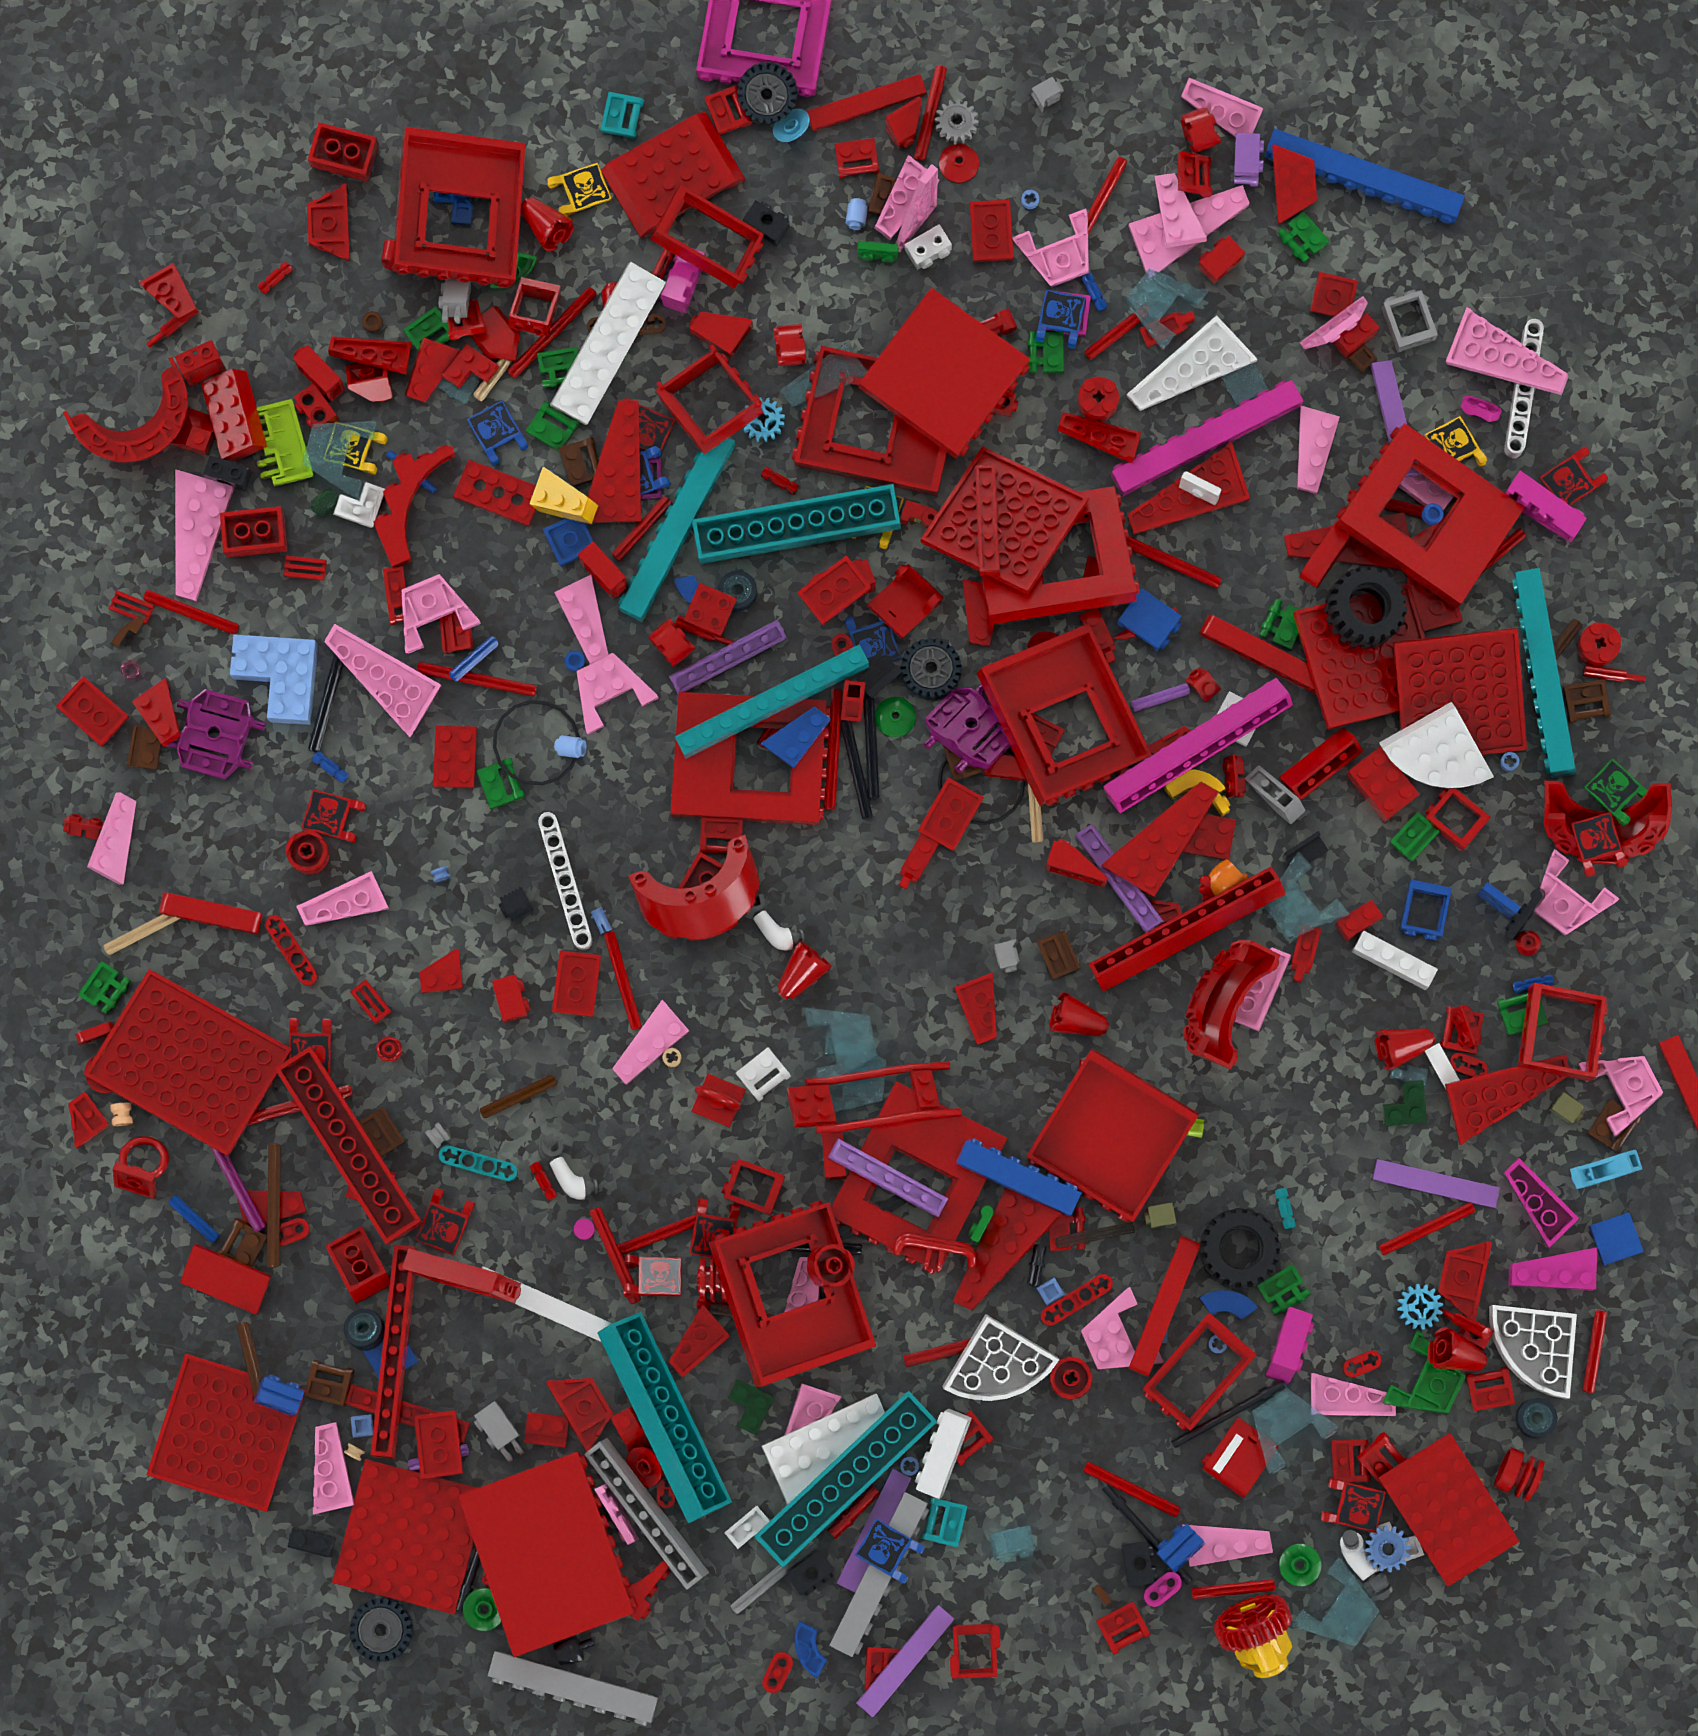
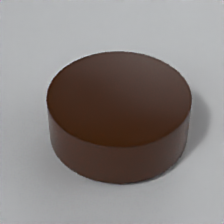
M370 311L363 316L362 324L366 331L375 333L382 328L383 320L379 313Z

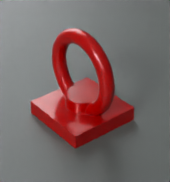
M707 1073L703 1085L696 1086L694 1089L698 1096L691 1112L730 1128L736 1112L741 1108L740 1103L746 1089Z
M148 1136L136 1137L122 1147L119 1153V1163L115 1162L114 1187L154 1199L157 1193L156 1179L165 1172L169 1163V1154L166 1147L159 1140ZM138 1145L153 1146L160 1154V1164L150 1173L138 1166L130 1167L127 1164L128 1153Z

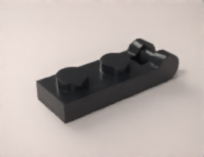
M1538 888L1531 892L1530 902L1528 905L1524 903L1517 912L1520 914L1517 920H1512L1505 929L1508 931L1505 937L1511 941L1515 940L1546 897L1544 889Z

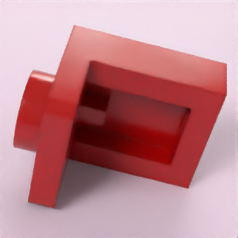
M1202 668L1193 670L1185 680L1206 703L1221 690L1210 673Z

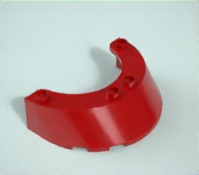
M172 357L168 358L172 367L166 369L161 375L163 393L160 406L155 415L144 425L133 430L114 431L100 426L87 414L81 413L71 418L68 412L64 411L63 414L80 443L93 454L115 462L141 461L165 449L180 432L188 408L186 385Z
M1544 781V826L1547 836L1553 840L1555 847L1561 852L1577 857V860L1581 861L1571 823L1608 812L1594 811L1580 806L1569 796L1565 785L1560 781ZM1655 783L1651 785L1641 800L1628 808L1622 809L1621 811L1631 819L1626 826H1622L1612 815L1627 862L1630 861L1631 857L1639 854L1643 856L1655 848V844L1666 836L1670 827L1672 813L1671 783ZM1614 854L1591 861L1593 864H1616Z
M746 835L736 837L728 843L727 857L723 867L713 878L699 886L685 889L670 888L657 882L646 871L628 875L640 911L646 922L651 927L661 931L665 936L677 939V937L689 938V940L711 938L737 925L738 920L752 909L760 882L758 870Z
M1238 940L1231 943L1230 949L1227 951L1223 949L1213 959V967L1210 971L1205 970L1192 994L1185 1016L1188 1018V1025L1183 1028V1037L1188 1043L1186 1048L1190 1053L1230 1070L1238 1059L1237 1050L1232 1044L1231 1037L1237 1010L1244 1002L1245 995L1260 978L1277 969L1281 956L1250 940Z

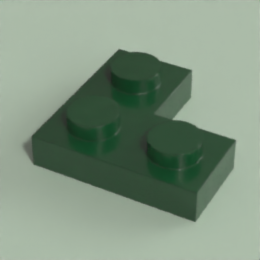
M1423 1080L1402 1082L1403 1102L1383 1104L1384 1125L1386 1127L1427 1122Z
M737 1379L728 1398L747 1407L738 1427L757 1436L775 1397Z

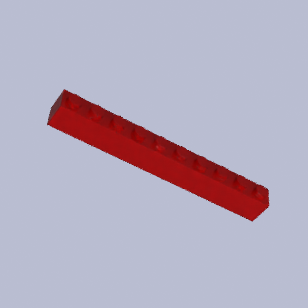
M1271 866L1089 963V967L1104 992L1286 895L1282 883Z
M394 1245L371 1446V1456L395 1459L416 1276V1274L406 1271L402 1267L408 1248L418 1251L414 1246Z

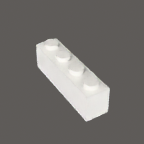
M1365 931L1361 933L1352 950V953L1424 990L1429 987L1438 970Z
M951 1409L940 1413L937 1420L939 1428L937 1433L933 1432L929 1442L932 1444L930 1452L927 1451L922 1461L925 1464L923 1471L918 1472L915 1483H917L916 1490L938 1499L943 1497L971 1422V1417Z

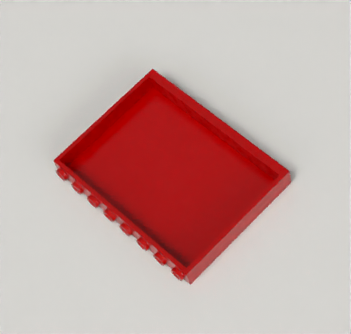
M578 1451L458 1495L513 1657L524 1655L636 1613V1600L634 1596H630L627 1589L630 1588L627 1575L623 1576L620 1569L623 1567L620 1555L616 1556L613 1549L616 1547L613 1535L609 1536L606 1529L609 1527L607 1517L602 1515L599 1509L602 1507L601 1500L598 1495L594 1494L592 1487H595L593 1477L588 1475L585 1467H588L586 1457Z

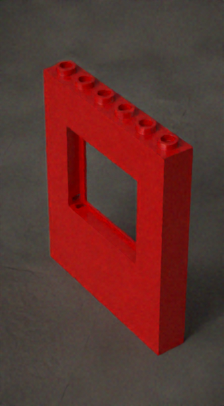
M405 127L402 139L392 271H397V273L403 275L413 273L420 277L436 276L441 280L451 278L464 283L474 281L480 285L497 284L502 288L513 286L516 280L526 143ZM429 191L491 199L487 250L425 242Z
M821 346L820 352L816 351L814 363L817 364L816 370H812L809 382L812 383L811 390L807 389L805 402H808L807 409H803L800 421H804L802 429L798 428L796 440H799L798 448L794 447L792 453L795 466L880 485L893 484L894 488L938 497L947 452L898 416H894L886 454L832 442L845 383L859 386V382L877 360V357Z
M1404 423L1400 428L1397 426L1394 428L1389 436L1392 438L1389 444L1385 442L1379 451L1381 454L1379 459L1375 458L1369 465L1368 469L1371 470L1367 476L1364 474L1357 485L1360 487L1357 492L1353 490L1347 498L1349 502L1347 507H1342L1337 513L1336 517L1339 519L1335 525L1456 609L1462 604L1525 507ZM1411 467L1457 499L1425 548L1379 517Z
M1115 486L1079 492L1088 496L1089 502L1074 524L1089 522L1100 575L1044 584L1043 575L1041 574L1028 595L988 575H983L981 579L990 625L1136 602V594L1140 593L1139 583L1134 581L1133 577L1136 575L1135 564L1130 563L1132 550L1131 546L1126 544V541L1129 540L1127 528L1123 529L1122 523H1125L1124 512L1119 510L1121 497L1120 493L1116 494Z
M1089 624L984 666L976 673L1039 806L1044 804L1051 806L1058 802V798L1063 796L1065 799L1076 795V791L1079 789H1083V791L1089 790L1098 781L1101 784L1112 779V775L1118 773L1120 776L1129 768L1140 764L1144 759L1152 756ZM1086 691L1110 741L1055 764L1031 714Z
M679 692L676 736L755 696ZM804 699L751 727L782 729L814 706L830 717V706H827L826 700ZM828 726L824 728L796 767H791L790 792L733 789L737 734L685 759L675 740L671 800L672 817L743 819V821L819 825V821L824 820V808L820 807L821 799L825 800V787H822V779H826L827 767H823V759H827L828 747H824V740L829 738Z
M896 1081L878 1117L918 1111L914 1091ZM940 1104V1109H950ZM963 1115L917 1119L872 1127L860 1151L888 1165L896 1150L952 1179V1182L944 1195L948 1200L939 1217H933L926 1231L888 1210H881L880 1208L882 1207L870 1202L869 1200L877 1184L850 1170L831 1206L836 1225L840 1227L844 1224L851 1227L850 1232L857 1236L860 1233L867 1236V1241L876 1246L881 1243L886 1246L885 1250L895 1255L893 1253L895 1239L904 1233H914L956 1241L987 1178L955 1164L965 1141H971L974 1138L982 1142V1147L990 1150L993 1147L1002 1151L1008 1138ZM910 1245L903 1247L901 1254L905 1256V1261L913 1265L916 1262L921 1265L924 1264L926 1248ZM933 1250L930 1265L928 1268H922L932 1275L934 1272H940V1270H936L938 1250ZM950 1252L944 1253L942 1266L944 1265Z
M819 1200L810 1203V1208L803 1210L802 1207L790 1210L791 1215L784 1217V1214L781 1213L772 1216V1221L765 1223L764 1220L752 1223V1228L746 1229L743 1226L734 1229V1234L727 1236L725 1232L714 1236V1241L708 1242L756 1387H762L876 1347L853 1274L848 1282L841 1286L823 1287L826 1298L767 1318L750 1266L751 1262L806 1243L809 1244L811 1253L821 1246L837 1244L844 1248L829 1202L822 1204V1201ZM832 1263L828 1265L829 1269L833 1267Z

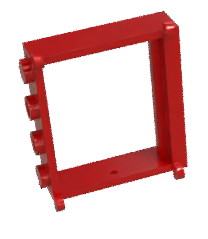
M713 344L709 346L711 349L709 353L662 385L660 381L656 383L659 387L656 389V393L660 401L703 455L763 414L761 408L763 403L757 394H751V388L745 380L741 381L739 379L740 374L734 366L730 368L727 357L723 353L719 354ZM718 363L751 405L706 436L673 394Z

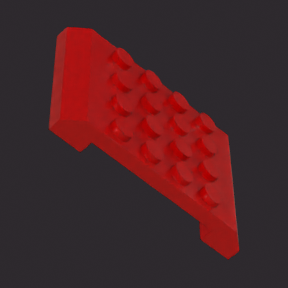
M706 112L697 113L610 161L601 169L602 175L640 239L655 231L680 185L707 200L725 189L730 190L745 181L744 175ZM684 203L678 215L693 207Z
M1451 1433L1446 1434L1378 1477L1447 1587L1520 1542Z

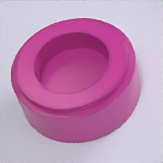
M580 1219L574 1225V1233L579 1239L588 1240L594 1235L595 1226L588 1219Z

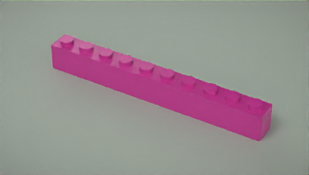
M1286 380L1281 381L1275 385V389L1271 391L1266 389L1258 393L1257 398L1250 400V398L1239 403V407L1235 409L1228 408L1217 418H1208L1203 422L1202 426L1198 428L1196 426L1190 427L1185 431L1186 434L1180 437L1175 435L1167 440L1168 443L1162 446L1157 444L1149 449L1150 452L1144 455L1142 453L1135 455L1133 464L1130 462L1124 464V462L1119 463L1113 467L1114 470L1111 473V477L1123 497L1302 406L1303 399L1292 380L1288 382Z
M1277 678L1267 682L1261 688L1249 693L1245 698L1232 704L1221 713L1214 715L1210 720L1197 726L1191 732L1179 737L1175 742L1162 748L1151 757L1144 759L1140 764L1132 769H1128L1116 779L1109 781L1108 784L1103 786L1107 798L1121 814L1291 707L1293 703L1289 692Z

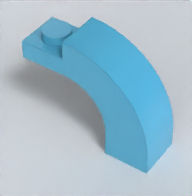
M1635 1149L1572 1168L1570 1171L1576 1189H1581L1642 1170V1166Z

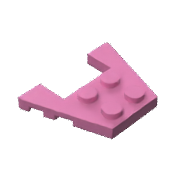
M1086 208L1069 215L1075 235L1036 250L1030 231L1012 237L1016 245L1051 287L1089 273L1088 212Z
M440 574L402 589L405 652L407 654L424 648L417 627L456 612L463 630L481 624L480 620Z
M614 653L577 671L587 735L604 727L595 707L628 690H634L642 707L659 699L657 694Z
M1554 849L1540 888L1545 890L1546 897L1535 913L1565 936L1616 903L1619 898L1604 887L1595 900L1589 903L1557 878L1570 860Z
M1645 1056L1598 1061L1600 1069L1596 1078L1607 1074L1625 1109L1606 1119L1614 1136H1618L1663 1094ZM1586 1062L1579 1063L1578 1067L1581 1071H1585Z
M1130 1287L1081 1330L1098 1370L1129 1367L1135 1353L1118 1313L1138 1305ZM1159 1351L1154 1361V1364L1163 1363Z

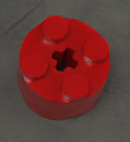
M1207 107L1180 116L1182 118L1180 122L1184 137L1192 143V145H1189L1192 153L1201 152L1221 143L1219 133L1215 132L1214 125H1216L1213 113H1209Z
M802 323L773 328L778 366L806 364Z
M1093 377L1085 380L1079 390L1077 401L1078 409L1085 418L1104 422L1116 412L1119 402V392L1116 384L1105 377ZM1096 397H1100L1101 401L1096 402Z
M670 618L648 636L652 644L661 652L672 667L678 665L696 649L685 638L684 632Z
M1598 622L1591 624L1582 632L1577 640L1576 648L1579 658L1586 665L1602 667L1610 664L1620 651L1621 635L1609 624ZM1597 642L1601 643L1600 649L1596 647Z
M305 830L294 834L288 840L286 856L295 870L302 874L312 875L318 874L326 867L330 858V849L326 841L318 833ZM310 849L312 851V854L307 855L306 857L304 851H309Z
M837 1244L821 1246L815 1249L807 1259V1272L810 1279L815 1285L824 1288L837 1287L847 1283L855 1268L852 1254ZM832 1263L833 1267L829 1269L828 1265Z
M1065 1357L1059 1360L1050 1372V1386L1054 1393L1063 1399H1078L1086 1394L1091 1387V1370L1082 1359ZM1070 1373H1074L1073 1377L1076 1378V1381L1069 1384L1068 1380L1065 1379V1375L1068 1376Z

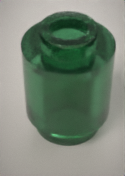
M331 487L328 490L325 489L310 501L312 504L310 508L316 516L321 515L324 517L336 507L339 496Z

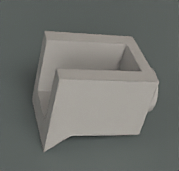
M1051 77L1031 89L1033 91L1031 96L1043 113L1045 106L1048 107L1059 101L1064 90L1060 82H1055L1054 78Z
M1017 939L994 945L1000 971L1005 970V973H1010L1017 970V963L1020 962L1017 949L1014 947Z

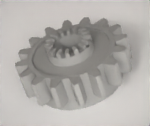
M957 99L956 104H953L951 100H949V106L942 104V111L937 110L938 117L935 118V123L938 124L936 125V131H941L939 137H945L947 143L953 141L955 145L958 141L964 144L967 138L971 140V133L976 134V126L979 125V121L975 120L978 118V113H972L974 106L968 108L967 101L962 105L959 99ZM955 119H958V120H960L962 123H960V124H958V125H956V124L954 125V123H952V121L955 120Z

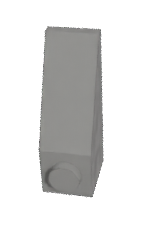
M1258 765L1245 777V781L1289 824H1292L1306 811L1300 799L1261 766Z

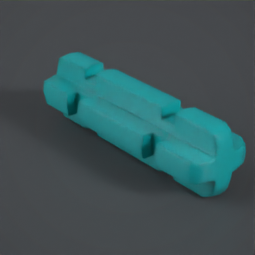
M1287 1189L1275 1190L1276 1199H1279L1277 1203L1281 1218H1284V1221H1282L1284 1229L1296 1227L1295 1219H1292L1293 1211L1290 1199H1287V1196H1289Z

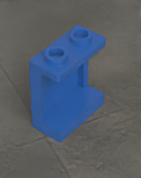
M1141 588L1140 593L1136 595V602L1129 604L1118 619L1117 625L1123 629L1127 628L1154 647V650L1158 652L1160 648L1164 650L1170 639L1168 637L1171 632L1176 633L1182 625L1179 622L1182 616Z

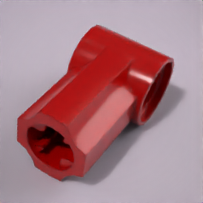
M1010 309L1001 310L994 314L992 318L980 322L997 335H1006L1018 328Z

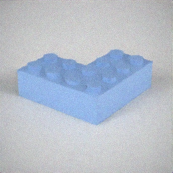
M233 635L232 654L235 657H231L230 676L233 680L270 682L267 718L270 722L311 725L318 653L317 642L308 639Z

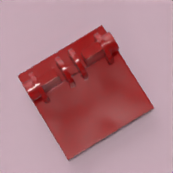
M699 583L684 621L721 636L727 627L726 623L737 598Z

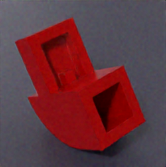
M845 679L841 720L861 722L865 681Z

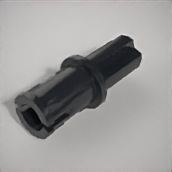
M1035 1244L1033 1246L1031 1262L1028 1264L1030 1266L1027 1282L1029 1286L1037 1287L1040 1284L1042 1268H1045L1043 1264L1047 1249L1044 1245Z

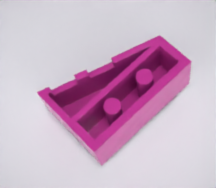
M696 250L697 252H699V253H701L702 255L706 256V253H705V252ZM675 255V264L668 273L667 282L661 292L660 299H662L664 307L686 314L702 270Z
M1290 1306L1288 1307L1265 1377L1276 1381L1282 1380L1283 1383L1289 1385L1295 1372H1300L1303 1360L1300 1359L1301 1353L1306 1352L1309 1341H1306L1307 1334L1311 1335L1314 1323L1311 1322L1313 1314Z

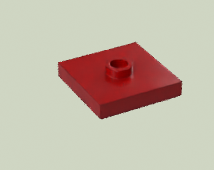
M1318 272L1309 312L1334 318L1354 303L1358 281Z

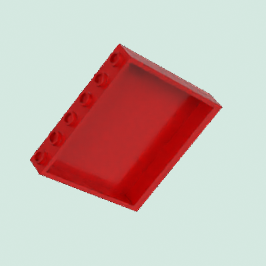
M931 287L859 382V389L957 459L960 455L964 456L970 448L968 445L972 439L976 440L982 432L980 429L984 423L988 424L994 416L992 413L996 407L1000 408L1006 400L1004 397L1008 391L1012 392L1018 384L1016 380L1019 376H1024L1030 369L1028 365L1030 358Z
M1092 1048L1026 1157L1029 1158V1162L1038 1168L1041 1165L1046 1168L1047 1174L1064 1179L1065 1185L1068 1182L1077 1186L1078 1189L1083 1191L1082 1195L1090 1200L1096 1199L1101 1202L1100 1206L1107 1211H1116L1119 1213L1118 1217L1123 1221L1129 1222L1130 1220L1134 1222L1198 1118L1199 1113Z

